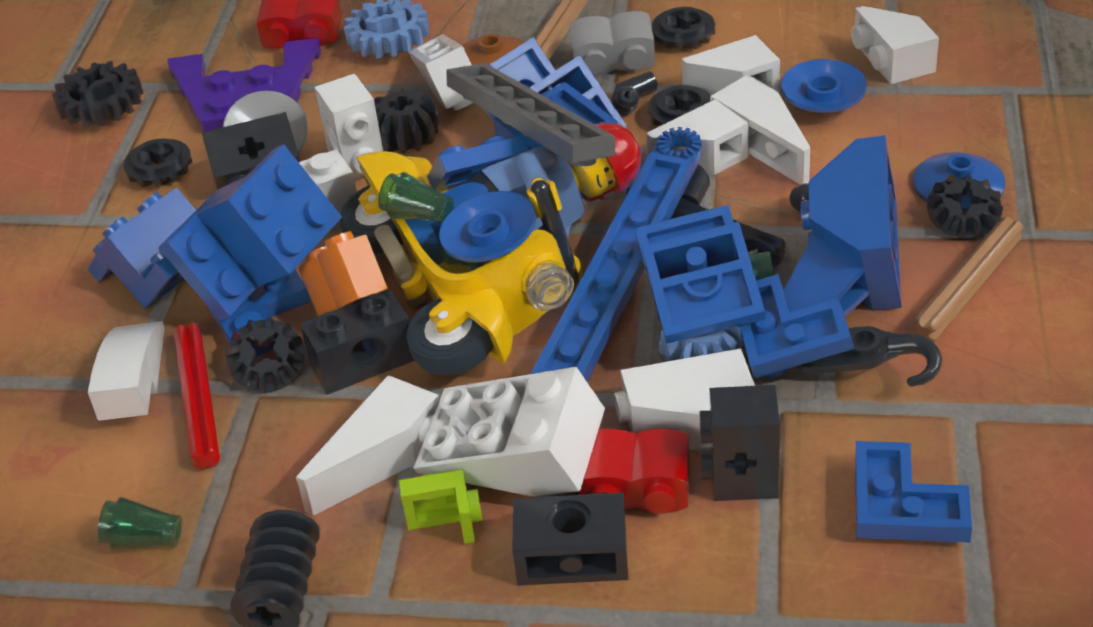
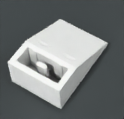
M577 367L444 388L415 462L414 470L419 474L426 475L463 469L465 483L532 497L578 492L581 489L605 408Z

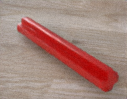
M190 322L186 326L179 324L174 330L189 451L190 457L193 460V466L203 470L207 466H217L220 461L203 339L200 328L196 323Z

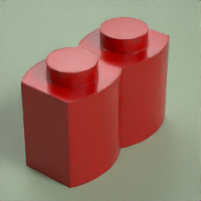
M261 0L256 25L262 47L284 49V42L319 38L320 46L331 44L338 40L342 12L339 0Z
M599 429L579 495L624 493L625 510L635 507L657 514L688 508L690 478L689 434L673 429H651L637 434L618 429Z

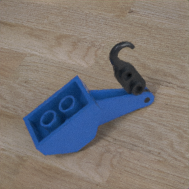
M886 136L855 139L809 180V201H801L803 229H812V231L808 232V245L784 288L790 312L838 297L844 316L848 315L860 303L872 311L902 308L897 198ZM864 326L848 328L855 349L797 366L798 369L809 374L866 370L878 367L899 355L920 354L926 358L927 365L921 373L907 379L908 386L914 387L924 385L933 380L940 372L943 359L939 347L932 340L922 335L895 334L876 327ZM788 369L767 374L763 377L775 378L784 374Z

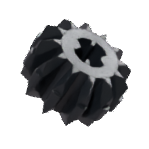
M403 87L398 92L388 90L385 97L374 98L382 147H385L386 152L399 149L404 154L408 149L412 148L419 151L421 144L433 143L434 135L439 132L438 125L440 122L431 95L422 94L420 89L406 91Z

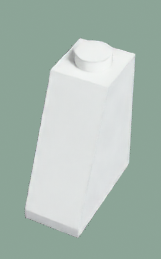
M740 348L621 370L622 391L614 392V403L619 423L628 422L631 433L637 434L651 429L682 431L689 434L690 450L700 451L702 447H710V443H701L699 410H710L709 388L755 385Z

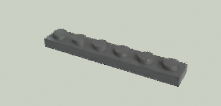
M481 63L446 69L447 86L461 94L464 99L470 100L482 107L483 111L490 112L498 117L504 124L516 128L525 137L532 138L545 146L546 150L552 151L566 159L570 165L590 166L596 163V159L615 155V136L492 66Z

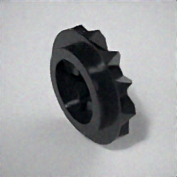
M672 8L662 12L653 20L652 33L654 41L663 43L667 49L672 47H678L680 51L684 47L697 49L698 44L710 43L711 36L715 34V20L709 13L697 8Z
M688 85L673 86L659 91L650 99L648 105L652 124L664 125L709 103L711 94L704 89Z
M154 139L130 151L124 160L123 167L130 182H138L141 187H147L152 183L160 187L163 182L170 181L174 183L176 182V176L187 174L188 166L193 161L190 149L185 143L175 139Z
M970 172L962 178H957L950 173L945 181L935 182L927 200V212L933 224L944 233L958 238H976L989 233L1001 219L1003 211L1000 191L993 190L988 179L983 181L973 179ZM964 195L970 198L971 203L966 216L962 215V209L960 208V200Z
M270 316L265 320L259 321L249 319L247 324L239 331H233L232 339L228 348H226L227 366L233 378L243 387L256 392L277 391L289 385L299 375L305 359L301 336L292 329L289 322L284 324L275 321ZM275 341L273 351L278 361L264 358L255 365L257 355L251 344L265 348Z

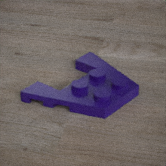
M319 38L284 42V65L282 66L258 65L251 70L238 72L221 70L210 76H205L206 66L203 54L168 58L167 63L172 78L176 79L180 92L188 100L190 109L203 132L222 128L225 117L234 103L254 92L275 91L285 94L297 102L302 93L300 85L303 79H309L313 71L312 62L314 59H319L321 48Z

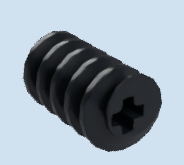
M274 510L263 513L256 518L249 531L250 538L245 546V556L241 562L240 574L235 583L236 591L230 602L231 613L236 622L242 627H299L300 625L299 615L304 609V595L309 587L308 578L313 570L312 560L317 552L316 543L320 539V527L314 519L304 513L293 510Z

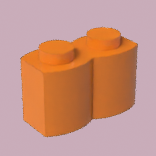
M352 231L326 240V246L311 251L306 256L308 262L299 268L317 316L388 290L367 236L363 235L354 238Z

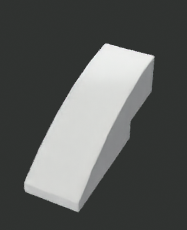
M162 321L118 326L109 331L104 338L94 362L88 388V395L98 421L148 415L150 394H157L164 336Z

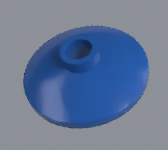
M830 59L810 60L797 64L784 74L781 81V91L785 99L798 108L812 112L827 113L848 109L863 99L867 89L866 78L859 69L848 63Z
M949 152L934 155L920 163L914 172L913 186L918 196L927 202L935 182L945 181L950 173L957 178H962L970 172L975 180L983 181L988 179L990 187L993 190L1000 191L1001 198L1005 189V177L997 165L984 157L970 153ZM966 195L961 197L960 200L962 212H967L971 206L970 198Z
M508 191L484 193L464 201L447 215L440 228V242L444 251L457 260L465 262L492 260L513 251L529 237L535 226L536 214L531 202L518 193Z

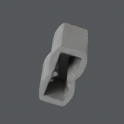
M628 11L617 14L610 19L601 16H588L570 23L573 56L576 58L580 55L593 76L605 75L615 69L625 72H636L648 69L656 64L654 39L648 13Z

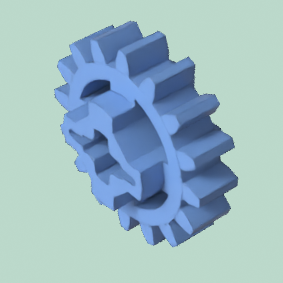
M377 0V4L363 3L362 10H352V17L345 18L344 20L347 45L351 46V51L353 52L361 50L363 57L371 53L376 55V58H381L386 53L396 57L397 51L409 53L412 51V44L422 45V37L429 36L428 28L430 27L427 11L422 9L421 3L412 5L411 0H388L387 2Z

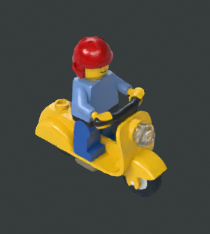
M603 122L595 124V126L615 136V155L596 159V163L593 165H570L566 159L552 151L546 150L545 146H540L482 169L481 173L470 178V183L438 192H433L427 178L432 165L426 158L405 157L398 153L386 151L370 152L356 156L367 186L351 195L342 206L340 212L342 218L339 220L342 233L352 231L354 238L366 235L374 254L385 253L393 268L392 272L395 282L411 309L426 302L423 294L425 290L430 294L433 301L422 307L409 323L406 334L413 359L425 371L439 376L456 375L471 370L484 361L488 355L504 365L512 350L513 336L533 324L547 311L562 306L568 300L578 277L580 281L583 277L580 261L573 255L568 241L572 223L582 217L585 211L580 193L584 200L589 202L597 199L604 200V195L611 191L619 194L628 189V185L637 177L641 167L642 153L640 146L626 127L620 124ZM508 191L518 193L531 202L536 214L533 231L520 246L506 255L488 261L465 262L449 256L444 251L439 238L441 225L447 215L464 201L488 192Z

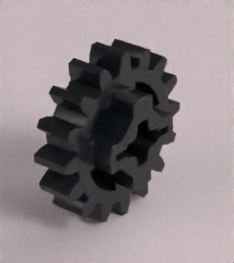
M108 61L106 64L92 63L91 68L87 70L81 67L76 68L77 73L72 75L65 74L63 76L65 83L55 84L56 92L52 93L60 118L62 120L68 119L70 125L82 121L83 127H88L91 124L104 126L106 120L110 118L115 121L121 120L120 115L123 113L134 112L132 105L141 104L140 95L144 94L136 70L134 68L128 70L125 63L114 67L113 61Z

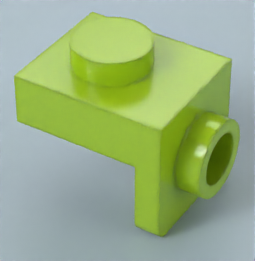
M463 469L399 480L401 500L408 531L461 522L464 544L475 543L472 523L482 521L477 489L466 490Z

